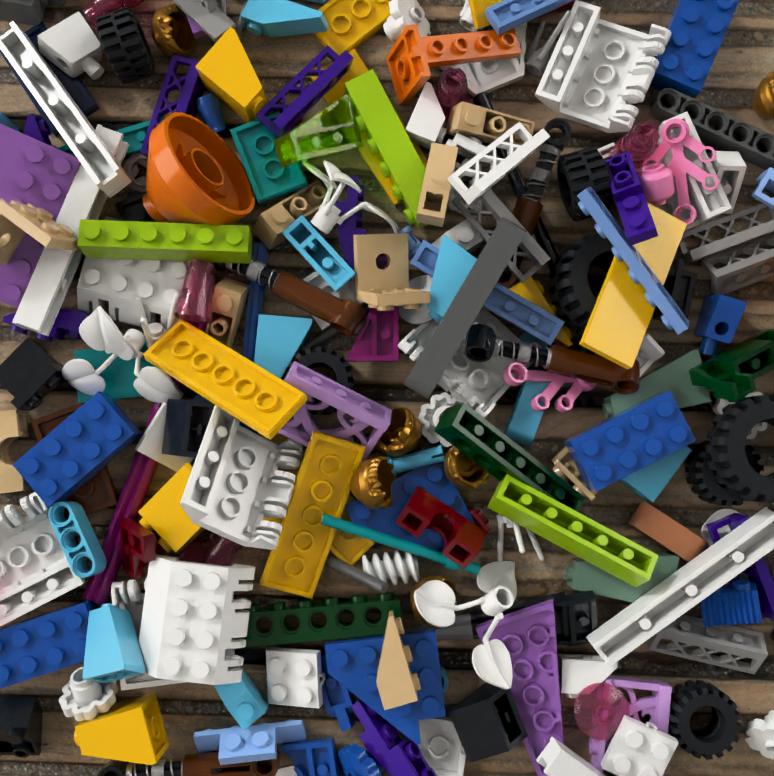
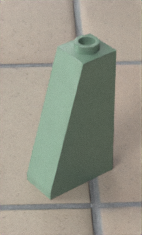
M699 349L683 353L640 377L639 390L628 395L613 392L604 397L605 403L602 404L605 418L608 419L659 392L670 390L679 409L711 402L709 390L702 386L692 385L689 374L690 369L702 363Z
M666 552L655 553L659 556L650 580L636 588L582 558H572L571 565L567 564L564 580L567 581L566 585L571 589L584 592L593 590L594 594L633 603L675 573L680 557Z

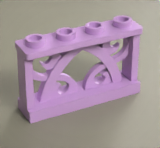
M296 361L291 365L284 381L305 393L308 401L305 402L293 415L294 418H291L278 433L306 447L313 430L354 442L352 435H355L359 438L361 444L366 447L361 463L365 461L383 432L385 433L389 427L392 410ZM313 397L320 400L321 402L312 403L314 402ZM332 406L337 409V416L343 427L319 430L312 420L309 410H321ZM344 413L352 416L349 417V421L345 418ZM370 425L374 429L367 438L362 430Z
M609 675L594 689V697L597 698L596 709H593L591 714L592 726H594V736H590L589 753L592 754L591 765L603 773L600 763L605 755V744L608 748L613 738L612 733L619 726L624 714L627 716L632 715V718L640 721L638 711H641L642 717L645 714H650L649 722L653 723L658 728L657 730L668 734L672 687L667 682L658 679L648 680ZM615 688L625 689L629 695L630 702L626 704L625 700L618 695V703L612 704L610 702L611 691ZM632 688L652 690L651 696L636 699ZM608 711L613 713L609 718Z

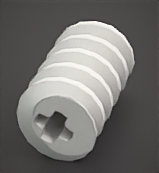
M395 550L393 559L390 558L388 552H384L383 558L380 560L377 554L373 553L371 562H369L366 555H362L364 572L386 583L388 579H391L393 585L397 586L398 579L401 577L403 582L408 584L410 575H412L416 583L419 582L420 575L417 555L412 556L411 553L405 552L404 557H401L399 551Z

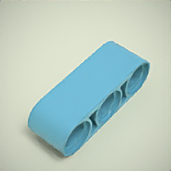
M531 365L528 370H541ZM524 381L522 383L504 432L514 442L527 447L531 445L544 412L534 411L531 407V400L533 397L541 394L550 382ZM538 399L539 405L543 407L542 402Z
M74 501L53 504L49 510V520L73 573L81 578L102 573L106 568V557L81 504ZM65 508H67L70 513L68 520L64 518ZM77 532L81 537V542L79 545H77L75 542V535ZM87 558H90L92 561L91 570L86 567Z

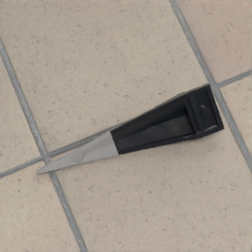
M593 590L567 595L565 592L520 601L513 603L510 608L502 612L503 615L554 598L557 645L575 646L588 644L590 642L586 636L598 628L596 596ZM482 610L455 616V622L452 625L435 629L436 639H480L476 631V625L492 620L495 617L485 614ZM423 624L404 628L405 633L434 630Z

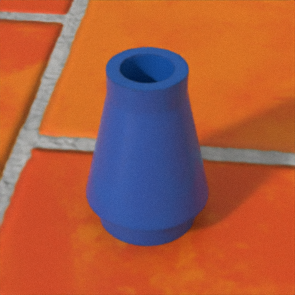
M214 93L198 98L195 101L197 105L196 110L206 125L218 135L226 132L227 127L220 99L216 98Z

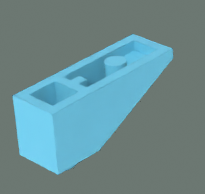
M248 0L240 15L247 26V30L255 36L264 35L275 38L325 32L329 28L323 12L289 0Z
M302 215L282 232L286 240L335 292L340 290L356 275L352 268Z
M244 669L242 670L241 682L214 685L227 710L243 730L265 714L268 709V700Z

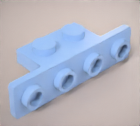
M289 719L284 722H263L258 725H250L245 730L241 726H232L231 728L206 729L194 732L193 739L198 752L219 750L218 760L220 765L277 759V744L306 740V730L303 720Z

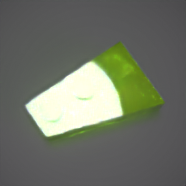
M349 93L331 101L274 140L281 168L345 154L363 146Z

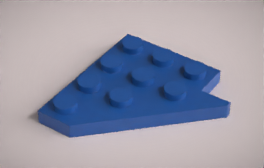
M443 462L416 468L396 478L392 482L391 493L393 501L389 508L368 509L358 499L345 505L352 523L441 552L444 549V541L436 531L425 529L417 538L395 523L405 502L417 486L474 523L456 486L447 478Z
M435 629L409 632L401 635L403 646L409 645L413 658V662L409 663L412 674L417 672L421 690L417 691L418 701L385 711L376 683L384 636L326 642L325 653L328 674L415 744H421L418 720L446 717Z

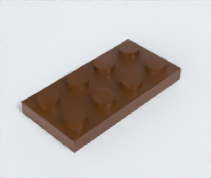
M78 403L31 421L37 441L40 442L84 403ZM107 465L64 502H78L83 507L86 515L116 505L119 498ZM65 508L64 518L68 520L70 513L69 510Z

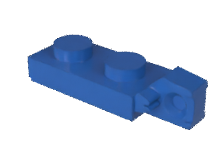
M326 654L321 655L322 673H325V682L322 685V693L327 714L330 713L332 718L337 717L341 732L352 729L355 724L352 713L354 710L351 707L355 704L352 692L328 674Z

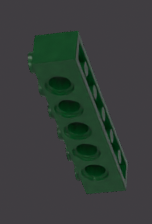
M463 402L445 409L434 431L501 482L508 474L577 512L580 511L585 500L584 496Z
M386 592L384 594L378 593L376 598H367L366 594L350 596L351 600L340 601V597H327L323 599L324 602L313 603L312 599L296 601L297 605H286L284 601L269 603V607L259 608L258 604H251L250 608L242 609L250 611L247 636L240 638L246 640L245 647L385 635L389 611H394L395 618L401 617L400 596H394V592ZM369 608H378L382 613L380 618L377 620L369 619L366 615V611ZM343 610H350L354 614V619L351 622H343L339 617V613ZM316 612H321L325 614L327 622L318 625L313 621L312 615ZM288 615H295L298 617L300 624L297 627H290L287 625L285 618ZM259 618H269L272 622V628L268 630L261 628Z

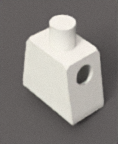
M79 11L37 35L39 52L70 77L75 78L86 72L93 80H96L104 73V68L99 64L102 60L101 43Z

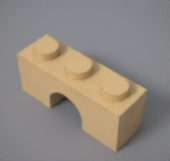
M25 410L0 411V494L33 490L13 466L15 462L9 455V448L13 441L18 438L29 437L27 411Z

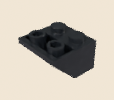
M168 399L162 454L196 458L215 404L206 401Z
M486 682L448 710L469 762L508 752L528 736L510 689H502Z
M0 696V756L14 755L26 758L29 755H40L43 710L37 697Z

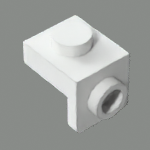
M458 132L453 140L448 139L445 144L458 147L457 154L470 160L486 148L479 139L473 136H468L467 138Z
M645 334L636 357L640 364V376L653 362L665 354V351L649 334Z

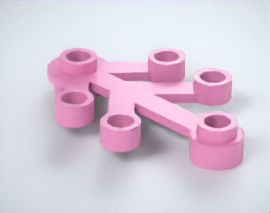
M675 118L664 124L661 130L663 141L651 157L644 160L642 167L646 166L651 160L659 163L671 148L673 159L667 168L671 169L673 176L675 175L678 207L674 210L673 216L689 225L696 219L697 211L693 205H690L686 173L701 182L703 188L708 191L715 190L719 186V178L715 174H708L684 157L683 145L697 153L700 161L703 163L714 161L716 151L713 147L704 146L691 137L688 124L682 119ZM674 128L681 130V134L677 138H672L670 135L671 130ZM711 150L713 152L712 158L704 160L702 158L703 151ZM714 177L716 179L714 187L708 188L705 185L707 178ZM684 209H688L691 212V216L687 220L682 219L680 216L681 211Z
M531 343L532 346L537 345L539 349H542L538 343ZM555 344V345H553V346H557V347H562V348H564V347H563L562 345H560V344ZM520 362L511 363L503 371L504 381L511 386H518L524 381L550 382L541 394H538L531 400V407L536 412H542L549 407L550 400L564 383H573L566 395H562L555 400V408L561 413H565L573 408V402L582 391H590L597 385V383L541 370H527ZM538 399L542 402L543 407L539 405ZM562 400L566 403V407L563 406Z

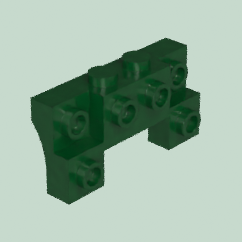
M766 329L690 369L689 374L692 385L713 389L715 398L725 399L728 402L744 400L746 395L756 390L754 379L774 369V329Z

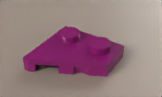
M394 307V310L379 311L377 308L370 309L366 321L347 356L348 362H399V347H397L399 344V307Z

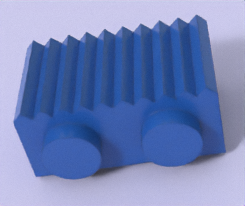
M747 579L734 580L732 584H724L700 602L703 623L706 627L762 623L756 582H750Z

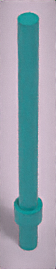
M323 515L322 525L445 564V568L454 571L460 569L476 575L480 571L481 565L471 561L463 569L442 555L441 551L334 516Z

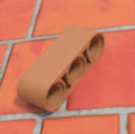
M644 501L640 503L628 522V525L670 553L679 556L686 563L704 552L709 545L707 541Z

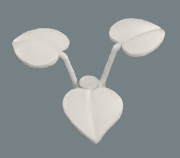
M326 160L323 163L328 176L315 166L306 162L302 163L303 171L313 173L323 180L327 187L323 203L310 221L322 232L328 235L336 223L341 225L344 220L361 209L378 214L391 225L394 233L400 232L398 225L390 216L366 201L340 217L341 210L334 204L343 188L347 184L361 193L360 187L348 175L342 173L335 165ZM334 181L341 182L339 187L336 185ZM333 189H336V192L334 193L333 197L329 202Z
M98 306L82 321L79 326V333L85 343L94 350H105L107 354H113L96 370L84 359L68 361L62 368V376L75 389L88 395H95L98 391L103 392L106 383L99 374L119 356L123 360L136 358L134 374L138 378L134 381L133 386L145 399L156 403H167L168 399H180L183 397L184 393L178 389L171 377L161 369L148 366L140 371L141 358L143 357V352L140 350L146 343L142 332L136 329H129L123 336L101 306Z
M495 561L483 566L477 575V585L480 590L487 594L477 600L461 605H454L455 594L449 585L443 581L431 580L415 590L414 600L419 613L427 622L436 627L442 628L452 625L455 622L454 611L464 610L476 605H481V609L485 614L495 617L483 637V644L476 646L472 652V664L477 675L485 682L502 689H510L513 678L510 654L506 646L499 639L489 641V638L499 620L504 618L502 612L510 608L516 599L515 562Z

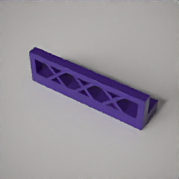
M327 45L256 114V119L280 140L350 71L353 57L347 51H344L339 56ZM328 56L333 63L326 70H321V61ZM306 76H318L309 87H303V79ZM288 93H300V96L290 105H286L285 96ZM270 111H282L273 123L266 117Z
M173 54L140 151L143 156L148 157L150 133L159 124L162 116L169 112L174 113L173 110L176 109L175 112H182L196 117L197 105L195 101L203 96L205 86L195 68L200 61ZM178 65L189 66L188 74L178 79L176 76ZM179 88L181 92L180 98L170 104L167 99L169 92Z
M732 513L707 524L706 526L713 544L720 540L717 529L729 525L730 530L733 531L748 520L749 517ZM763 556L741 573L748 575L750 582H756L762 619L767 617L774 621V583ZM741 573L731 579L728 584H732L734 580L739 579Z

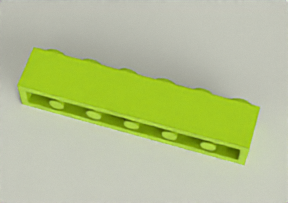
M371 69L344 83L345 94H343V98L348 109H354L357 115L355 121L359 130L366 132L369 138L367 144L373 155L377 154L382 162L379 164L383 176L385 179L389 177L394 186L391 187L395 199L397 202L402 201L406 209L403 210L407 222L409 225L414 224L416 229L419 230L429 225L416 222L426 169L374 70Z
M80 219L77 246L86 258L251 264L253 238L250 226L245 225L216 226L192 223Z
M508 474L498 484L487 507L635 588L650 580L659 556Z

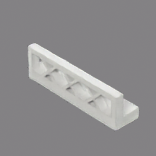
M519 121L451 174L447 180L470 205L533 154L550 135L543 128L532 137ZM514 133H517L525 142L523 145L513 144ZM496 148L507 150V157L505 159L496 157ZM479 161L490 163V171L488 173L479 171ZM461 175L473 177V185L468 189L458 177Z

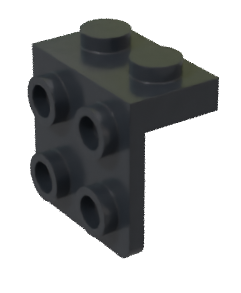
M678 258L672 262L664 287L688 319L697 273L683 270L685 260ZM656 306L653 319L662 321L661 316L663 313Z
M27 338L0 365V384L15 397L11 403L18 410L31 411L43 402V398L51 390H54L61 384L63 367L34 339Z

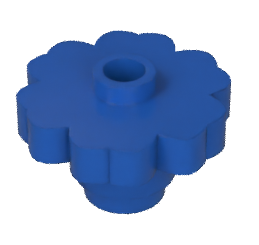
M354 743L353 745L347 744L338 752L337 759L341 765L339 770L343 776H381V773L384 772V768L376 761L367 748L363 749Z

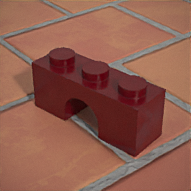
M417 486L405 502L395 521L396 524L417 538L425 529L436 531L444 541V549L441 554L463 569L479 554L487 534L485 530L419 486Z

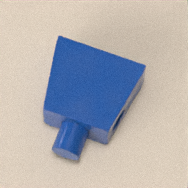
M722 294L705 295L694 330V335L703 338L699 353L714 357L719 343H731L747 302Z

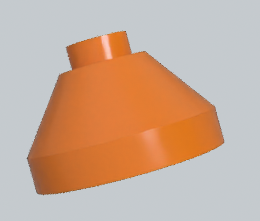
M174 112L169 114L151 131L146 175L147 193L144 194L142 201L146 211L155 221L210 224L216 226L235 225L253 210L255 193L244 166L229 145L208 125L189 114Z

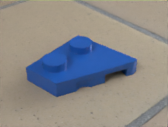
M334 737L287 742L281 745L282 752L284 754L287 753L295 765L294 771L298 776H340Z

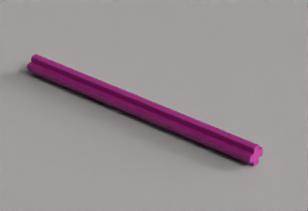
M196 292L185 321L205 333L213 297ZM171 377L178 389L184 393L187 386ZM154 403L144 433L162 403ZM138 451L135 454L101 545L107 561L106 568L102 573L90 576L82 596L85 600H90L97 604L107 602L111 592V584L115 581L122 562L119 520L131 518L137 522L138 511L142 508L158 465L157 461Z

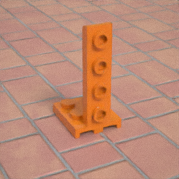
M417 24L405 27L387 54L386 61L398 104L403 106L409 105L431 77L429 67L511 59L518 57L522 52L515 28L500 35L495 30L420 37Z

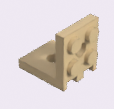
M0 198V265L8 264L26 233L46 248L77 251L79 248L77 246L78 238L74 236L75 232L70 227L61 223L58 224L52 220L53 215L45 209L36 208L29 203L24 205L14 200L7 203Z
M408 233L353 235L354 272L356 273L355 300L367 303L369 308H377L379 311L394 310V306H403L404 309H418L421 303H430L429 291L409 287ZM383 253L387 258V264L384 268L379 269L376 265V258Z

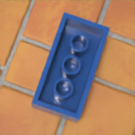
M678 0L667 26V29L671 31V37L665 46L664 53L654 56V58L658 59L659 65L655 69L650 87L660 91L671 88L695 98L702 90L739 0Z
M670 390L659 392L565 440L564 443L588 489L597 492L696 441L674 397Z
M98 391L18 459L13 466L48 507H51L57 502L67 500L143 433L108 393Z
M84 600L1 627L0 689L84 662L89 611L98 609L97 603Z

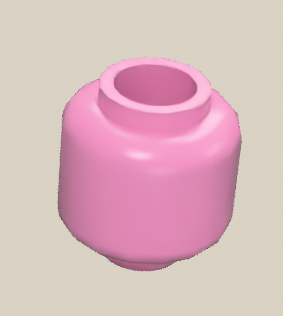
M662 163L644 166L641 169L642 172L638 174V178L646 201L654 206L665 204L667 202L666 199L670 198L675 192L671 169L664 167Z

